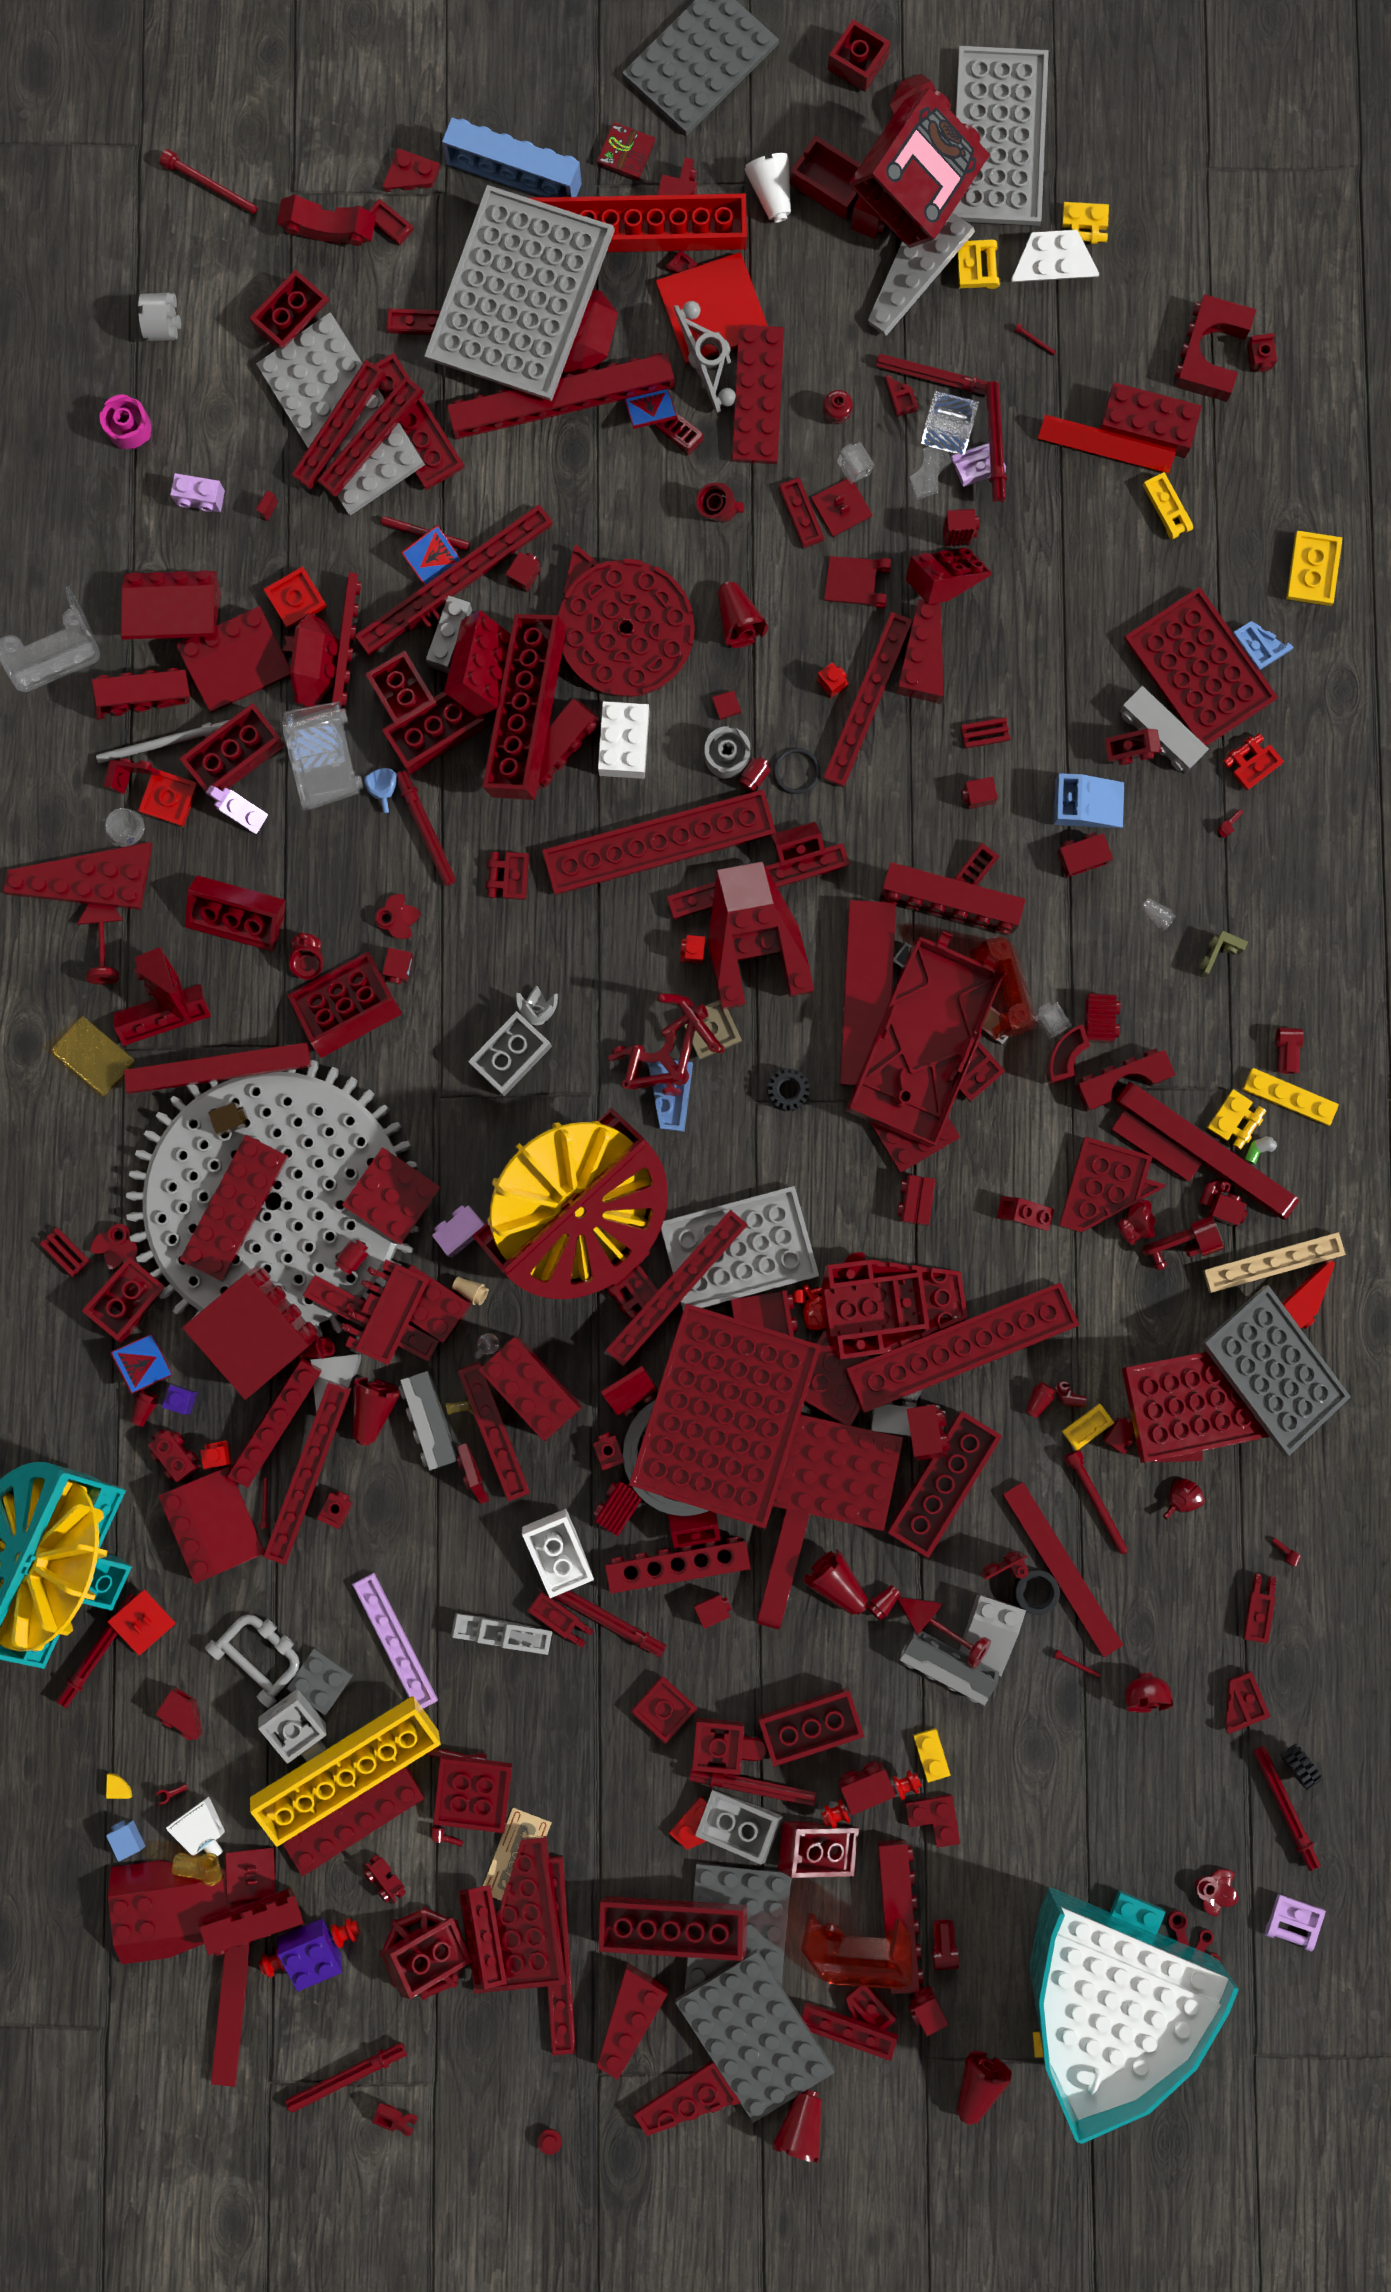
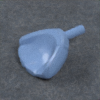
M389 768L378 769L364 778V784L368 793L376 799L381 798L383 813L389 812L387 797L392 796L397 779L396 773Z

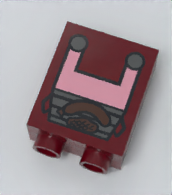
M927 88L903 100L848 183L909 249L935 240L990 156L987 150L979 143L981 140L979 133L972 126L961 123L951 112L948 98L941 92L931 88Z

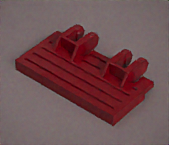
M386 1259L382 1269L391 1272L390 1275L370 1266L367 1269L369 1274L387 1280L383 1289L368 1280H362L360 1284L381 1294L378 1297L369 1293L361 1312L370 1315V1318L352 1310L347 1312L350 1318L366 1323L363 1332L347 1323H342L340 1328L360 1337L357 1340L349 1336L345 1346L389 1366L429 1279Z

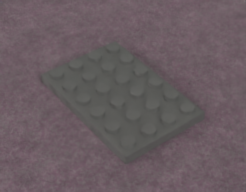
M695 0L622 72V77L687 136L779 45V39L736 0Z
M1269 1285L1263 1286L1201 1343L1283 1456H1290L1351 1398Z
M696 1862L693 1901L747 1905L746 1955L758 1949L782 1986L791 1877L779 1870ZM688 1957L684 1993L736 1961Z
M758 1949L747 1954L742 1961L734 1962L676 1998L675 2003L732 2091L740 2100L753 2123L795 2098L799 2092L803 2093L835 2073V2068Z

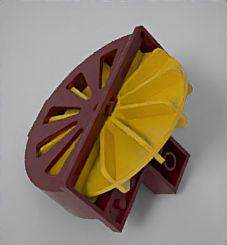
M612 1107L597 1121L561 1125L559 1122L553 1123V1129L535 1137L525 1146L519 1143L516 1146L519 1151L506 1165L499 1179H493L492 1184L495 1189L491 1199L490 1217L487 1219L488 1222L472 1237L499 1269L517 1286L527 1292L551 1299H572L591 1295L613 1284L616 1286L650 1254L648 1251L661 1230L667 1210L668 1185L666 1174L658 1155L649 1143Z

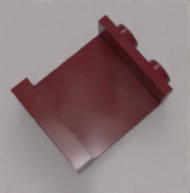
M787 1290L731 1299L733 1318L793 1337L794 1332H798L796 1318H791L790 1309L794 1308L792 1294L787 1295Z

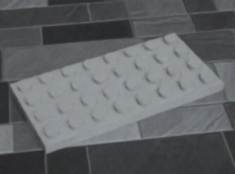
M959 46L955 116L961 123L972 126L979 133L981 138L979 143L990 154L952 212L966 222L1041 225L1049 50Z
M330 312L295 336L284 349H276L256 364L309 448L363 363ZM378 387L323 473L385 401ZM400 423L397 424L337 495L348 514H354L425 465Z

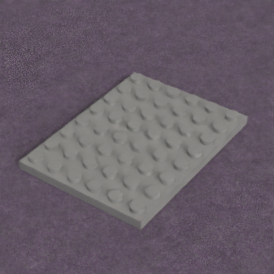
M487 185L424 357L432 362L552 401L615 231L614 226Z

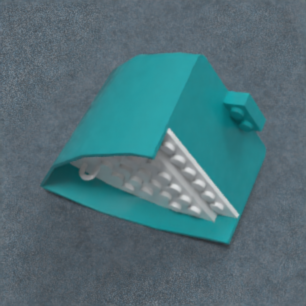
M1049 1887L1039 1911L1029 1969L1045 2068L1074 2139L1082 2144L1150 2114L1198 2069L1228 2017L1239 1989L1217 1958L1158 1933L1165 1915L1163 1908L1118 1890L1111 1911L1108 1912Z

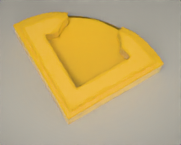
M108 1773L106 1799L132 1798L131 1788L125 1780L117 1774Z

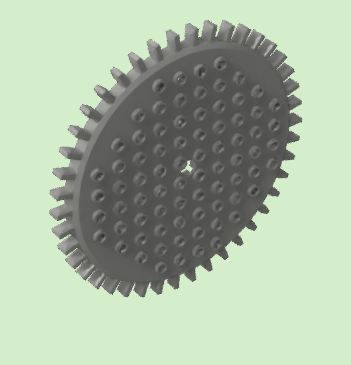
M311 1060L312 1067H308L306 1075L296 1073L297 1069L287 1070V1072L280 1071L233 1078L221 1084L218 1081L209 1082L211 1089L204 1093H201L195 1084L187 1085L189 1092L193 1094L195 1099L186 1106L181 1099L173 1096L170 1100L173 1106L180 1110V1113L173 1120L166 1114L157 1113V1119L167 1125V1129L162 1136L153 1131L146 1130L144 1135L149 1140L157 1143L154 1152L149 1154L144 1150H136L135 1153L138 1158L149 1161L147 1173H142L138 1170L130 1171L129 1176L133 1179L145 1181L143 1192L132 1191L126 1193V1198L133 1201L143 1200V1212H132L126 1216L127 1220L134 1222L144 1220L145 1231L130 1236V1240L132 1242H142L148 1239L151 1250L137 1256V1261L148 1262L155 1258L159 1268L149 1274L157 1280L164 1275L170 1283L159 1297L166 1299L175 1291L183 1297L173 1310L175 1314L180 1315L191 1304L198 1309L196 1313L198 1315L222 1294L224 1287L229 1288L257 1265L259 1268L270 1265L271 1272L269 1275L271 1276L270 1280L275 1286H281L286 1293L285 1298L301 1310V1316L306 1322H311L315 1326L317 1335L324 1337L320 1324L328 1320L331 1321L333 1329L337 1333H342L344 1330L340 1328L342 1323L338 1318L339 1314L314 1301L312 1304L306 1303V1297L303 1294L314 1274L367 1300L371 1289L360 1285L362 1280H368L374 1285L377 1283L383 1289L386 1280L369 1274L367 1271L368 1267L370 1266L384 1273L386 1270L382 1269L385 1260L393 1262L392 1258L396 1250H401L404 1253H413L414 1248L409 1244H397L345 1207L343 1209L337 1208V1203L345 1201L368 1168L369 1159H374L382 1147L398 1157V1153L407 1151L412 1147L409 1141H403L393 1146L389 1136L402 1128L399 1122L392 1123L385 1129L378 1122L390 1110L386 1105L380 1106L372 1114L365 1108L366 1104L374 1096L370 1089L364 1092L357 1101L350 1096V1093L357 1084L355 1078L351 1077L348 1079L341 1090L333 1085L338 1077L339 1070L332 1067L328 1071L325 1081L317 1079L315 1076L318 1071V1062ZM255 1088H259L261 1091L258 1096L253 1095ZM286 1098H291V1105L285 1106L284 1100ZM234 1099H239V1106L244 1107L250 1125L247 1128H241L229 1133L227 1138L217 1135L208 1112L231 1104ZM320 1107L323 1109V1114L317 1116L315 1111ZM268 1108L271 1110V1114L265 1117L263 1112ZM353 1117L355 1120L354 1124L351 1126L347 1125V1119ZM301 1118L302 1125L296 1127L295 1120ZM196 1120L198 1126L192 1129L190 1123ZM328 1128H332L334 1130V1134L332 1136L326 1135V1130ZM276 1129L281 1130L282 1133L280 1137L274 1136V1131ZM248 1135L283 1154L286 1150H291L292 1156L287 1159L276 1180L281 1182V1188L276 1190L273 1185L270 1193L276 1192L281 1196V1206L276 1210H269L264 1202L237 1254L240 1257V1261L237 1264L232 1263L222 1282L188 1264L182 1265L180 1258L193 1235L190 1227L194 1224H199L233 1159L232 1153L238 1150L244 1136ZM359 1138L365 1139L363 1146H358L357 1141ZM307 1139H312L313 1145L311 1147L305 1146ZM203 1141L208 1142V1147L206 1149L201 1148V1143ZM338 1149L344 1150L342 1157L337 1156L336 1152ZM182 1152L187 1153V1158L185 1160L180 1159V1154ZM319 1159L323 1160L324 1163L321 1168L316 1167V1161ZM217 1161L219 1167L213 1170L211 1164ZM409 1161L406 1163L414 1169L418 1168L417 1162ZM350 1169L355 1171V1175L352 1178L347 1176V1172ZM301 1170L303 1173L300 1179L295 1177V1172ZM193 1172L198 1174V1178L195 1181H192L190 1178ZM329 1180L334 1182V1186L331 1189L326 1187V1183ZM172 1183H175L177 1189L172 1192L169 1187ZM307 1191L313 1192L311 1199H306L305 1194ZM203 1193L208 1194V1199L206 1201L201 1200V1195ZM286 1202L292 1203L290 1210L285 1209L284 1205ZM182 1204L187 1205V1210L185 1212L180 1211V1206ZM320 1211L323 1212V1219L317 1220L316 1214ZM267 1212L271 1214L269 1221H265L263 1218ZM164 1214L166 1221L160 1223L159 1217ZM351 1221L355 1223L353 1230L347 1228V1224ZM298 1222H301L303 1225L300 1231L295 1229V1225ZM414 1225L410 1233L419 1232V1227ZM329 1232L334 1234L332 1241H328L326 1238ZM277 1233L282 1235V1239L279 1242L274 1240V1236ZM172 1235L177 1237V1241L174 1244H171L169 1241ZM358 1239L366 1244L368 1247L366 1252L369 1255L355 1272L352 1271L351 1274H354L356 1279L350 1283L347 1279L348 1274L334 1263L337 1261V1255L350 1240L355 1242ZM308 1243L313 1244L311 1252L306 1251L305 1247ZM256 1244L261 1246V1250L258 1253L253 1251V1247ZM287 1254L292 1255V1261L289 1263L285 1261ZM318 1264L324 1266V1270L321 1273L316 1271ZM302 1275L303 1281L299 1284L296 1283L295 1277ZM192 1277L198 1279V1283L194 1286L190 1283Z

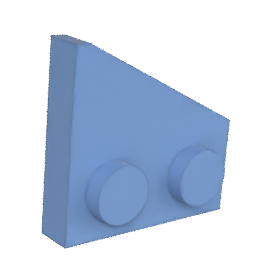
M1252 621L1233 632L1259 671L1294 648L1289 643L1285 645L1275 639L1276 635L1263 630L1261 626Z

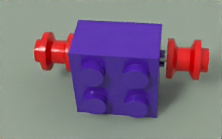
M322 1918L279 1936L276 1954L269 1956L267 1953L262 1954V1960L259 1961L261 1972L263 1975L267 1974L271 1978L275 1975V1970L281 1968L284 1972L288 1973L297 1992L342 1973V1955L338 1948H342L344 1941L351 1939L353 1942L358 1941V1935L361 1932L357 1921L347 1918L345 1919V1925L341 1927L333 1924L331 1925L330 1933Z

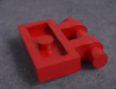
M1260 733L1253 738L1249 737L1246 739L1244 745L1237 750L1233 749L1228 753V757L1222 761L1227 768L1233 764L1239 767L1232 774L1246 791L1284 763L1270 744L1264 749L1260 747L1259 744L1264 741ZM1251 751L1255 756L1246 762L1243 756Z

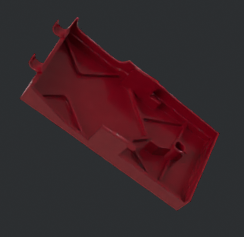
M944 931L941 933L937 943L922 937L913 942L845 1110L928 1147L936 1146L981 1038L983 1024L998 988L1007 975V972L994 969L995 962L999 956L992 952L987 954L982 964L948 949L949 941L953 935Z

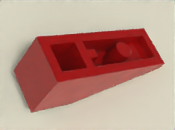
M1332 1260L1325 1261L1282 1302L1300 1329L1302 1327L1304 1329L1308 1328L1315 1321L1313 1317L1319 1311L1335 1265Z

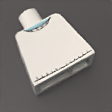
M209 1797L166 1828L193 1856L204 1849L210 1860H213L223 1852L216 1839L225 1831Z

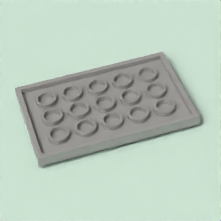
M795 1186L663 1221L661 1230L673 1274L730 1209L748 1224L743 1232L681 1300L683 1311L686 1303L704 1308L819 1276Z

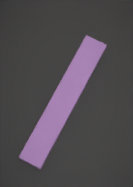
M375 1573L353 1583L352 1585L408 1697L414 1696L422 1708L438 1701Z

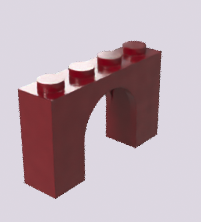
M1206 294L1203 295L1201 302L1196 301L1192 315L1196 316L1194 323L1190 322L1186 336L1190 338L1188 344H1183L1180 357H1183L1182 365L1178 364L1174 373V378H1177L1175 387L1227 402L1232 394L1238 372L1208 362L1201 353L1200 340L1211 333H1223L1245 340L1251 330L1256 309Z

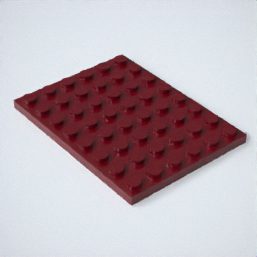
M686 1303L629 1486L766 1529L821 1345Z

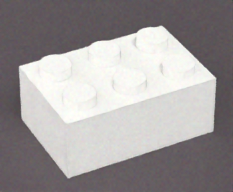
M603 701L598 764L599 776L645 779L649 704Z

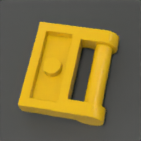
M996 240L967 241L957 252L959 289L981 287L995 289L1000 286L996 270ZM981 251H985L987 254L988 277H982Z

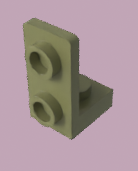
M1225 931L1220 932L1217 936L1214 935L1208 948H1211L1209 956H1204L1199 968L1202 969L1200 976L1205 978L1210 973L1221 946L1224 947L1223 950L1225 952L1236 955V953L1240 954L1245 950L1248 941Z

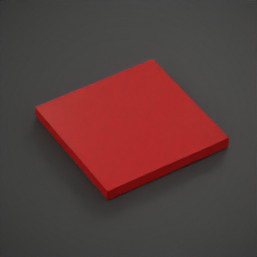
M741 252L656 280L658 291L685 365L690 364L688 346L673 306L678 305L681 310L688 301L698 303L701 310L699 316L696 319L688 320L712 332H719L729 343L730 350L738 348L739 324L768 326ZM691 331L695 342H697L700 335ZM712 344L704 345L700 350L701 355L705 359L719 355L718 349Z

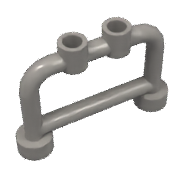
M244 1615L237 1619L217 1642L211 1640L205 1649L217 1660L226 1653L263 1688L257 1695V1698L270 1709L277 1702L275 1696L299 1670V1658L292 1649L294 1645L292 1640L286 1635L280 1638L274 1632L277 1627L269 1619L263 1622L254 1615ZM247 1624L253 1625L264 1638L268 1639L290 1661L289 1668L274 1685L229 1643L242 1627Z

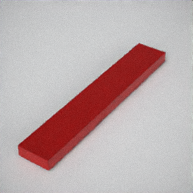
M1044 415L1038 439L1166 473L1170 472L1176 454V449L1049 415Z

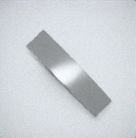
M455 1613L451 1633L452 1638L546 1655L549 1652L552 1630Z

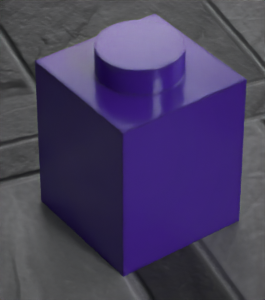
M169 1385L162 1408L184 1415L191 1414L198 1392L179 1385Z

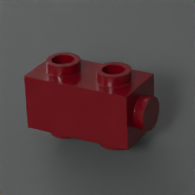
M162 1429L152 1436L154 1441L148 1445L152 1449L150 1454L155 1461H161L166 1468L164 1473L171 1481L181 1482L200 1467L197 1463L199 1461L197 1455L191 1449L189 1451L183 1445L185 1440L178 1431H164Z

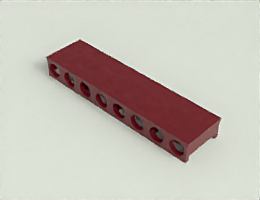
M850 900L839 1086H856L892 996L896 903Z

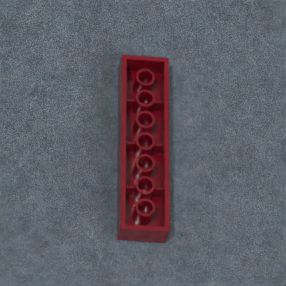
M514 615L483 788L492 798L536 799L567 628L558 615Z

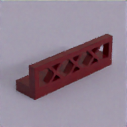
M491 1885L458 1890L468 1953L472 1960L470 1965L474 1989L485 1990L507 1984Z

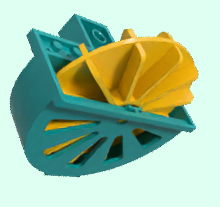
M33 1462L22 1465L0 1479V1660L44 1669L60 1634L69 1635L73 1631L71 1620L82 1603L113 1610L132 1566L117 1556L107 1554V1551L100 1549V1546L126 1490L102 1482L91 1475L47 1462Z

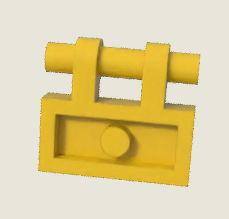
M1064 202L1062 228L1078 230L1082 240L1088 241L1090 244H1098V242L1107 243L1108 233H1099V230H1107L1109 204ZM1079 229H1091V232H1081Z
M1233 1089L1207 1129L1225 1141H1228L1230 1136L1234 1135L1237 1137V1140L1233 1145L1241 1150L1244 1144L1249 1143L1251 1140V1134L1256 1126H1260L1262 1123V1117L1266 1110L1258 1106L1256 1111L1252 1113L1248 1109L1253 1102ZM1244 1117L1248 1120V1123L1243 1130H1240L1237 1126Z

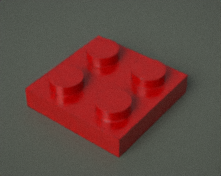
M303 566L264 588L265 593L288 630L299 624L306 613L314 615L327 607Z
M159 770V776L151 775L138 811L142 814L184 827L199 784Z

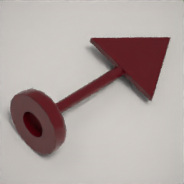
M88 904L77 923L78 925L98 923L99 967L92 968L86 973L87 982L92 984L107 985L119 981V972L114 968L105 967L104 923L124 921L115 907Z
M898 1597L897 1600L917 1636L929 1623L971 1650L967 1658V1664L970 1667L976 1668L980 1664L990 1647V1639L981 1637L975 1645H972L932 1619L943 1603Z

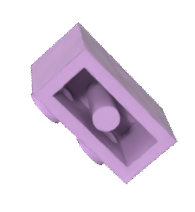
M175 473L170 495L175 504L180 507L198 508L206 512H221L225 490L220 481Z

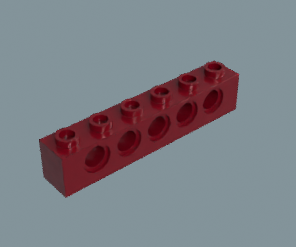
M740 1536L726 1538V1543L717 1544V1541L703 1543V1547L694 1548V1545L680 1547V1551L671 1552L670 1548L660 1549L656 1551L657 1555L648 1556L647 1552L633 1554L634 1559L624 1560V1556L610 1558V1563L605 1565L610 1594L749 1570L751 1568L746 1540H741ZM726 1549L731 1553L729 1561L721 1562L718 1559L717 1555L720 1550ZM702 1553L707 1556L708 1562L706 1565L698 1566L695 1564L694 1558L697 1554ZM674 1558L683 1559L685 1565L681 1570L672 1568L671 1561ZM658 1562L661 1565V1571L658 1574H651L648 1571L649 1563ZM626 1567H636L638 1575L635 1578H628L624 1573Z

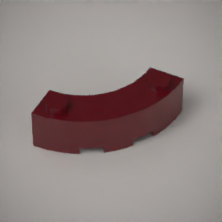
M296 194L281 199L277 225L284 228L288 234L301 235L323 242L351 244L354 246H361L362 243L372 241L376 215L361 206L336 207L335 211L321 209V204L311 202Z

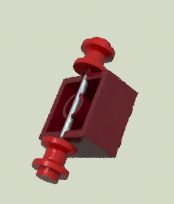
M876 1760L863 1765L864 1769L858 1772L850 1770L841 1775L842 1778L838 1782L847 1805L845 1808L842 1799L838 1800V1806L830 1808L828 1805L824 1806L825 1811L821 1814L826 1826L831 1825L835 1829L837 1822L841 1820L849 1823L851 1821L848 1813L855 1815L895 1798L898 1793L901 1800L905 1799V1793L913 1791L915 1794H918V1788L922 1785L917 1773L911 1774V1771L908 1770L906 1771V1777L900 1780L896 1776L892 1777L895 1786L891 1785L882 1761L879 1763Z

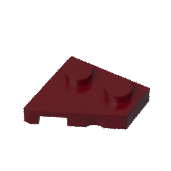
M398 148L382 186L383 191L391 192V189L404 188V190H413L417 187L422 189L433 188L441 168L440 163Z
M1251 1671L1228 1680L1225 1723L1227 1734L1271 1717Z
M865 1980L846 1996L853 2019L883 2030L888 2028L897 2019L894 2012Z

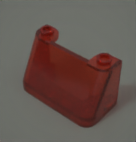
M1004 937L985 940L970 951L971 959L984 963L989 953L993 959H996L994 969L1007 972L1001 985L1008 1012L999 1015V1024L991 1029L993 1038L997 1040L1026 1033L1036 1026L1037 1017L1018 950L1015 945Z

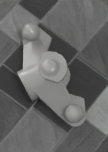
M695 301L686 302L681 310L678 305L673 306L688 346L690 365L696 369L701 377L709 399L716 413L721 411L720 405L731 406L736 398V394L731 388L722 389L716 397L724 360L727 364L731 362L729 343L719 332H712L688 320L696 319L700 314V306ZM691 331L700 335L697 342H695ZM707 344L714 345L719 352L718 358L715 360L705 359L700 353L701 348ZM717 369L714 384L712 386L707 371Z

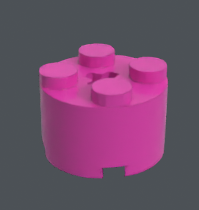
M122 394L113 396L106 401L102 412H100V423L113 444L120 449H133L150 439L151 421L142 404L137 399Z

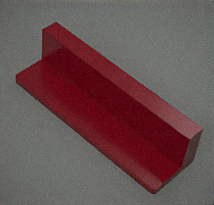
M199 984L184 989L183 992L192 1020L191 1023L211 1017V1011L203 996L202 985ZM155 999L113 1014L114 1029L123 1046L187 1025L186 1022L158 1004Z

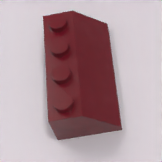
M197 875L187 891L185 927L274 951L284 920L286 900Z

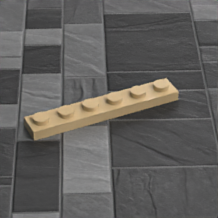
M1338 1232L1203 1270L1209 1293L1346 1254Z

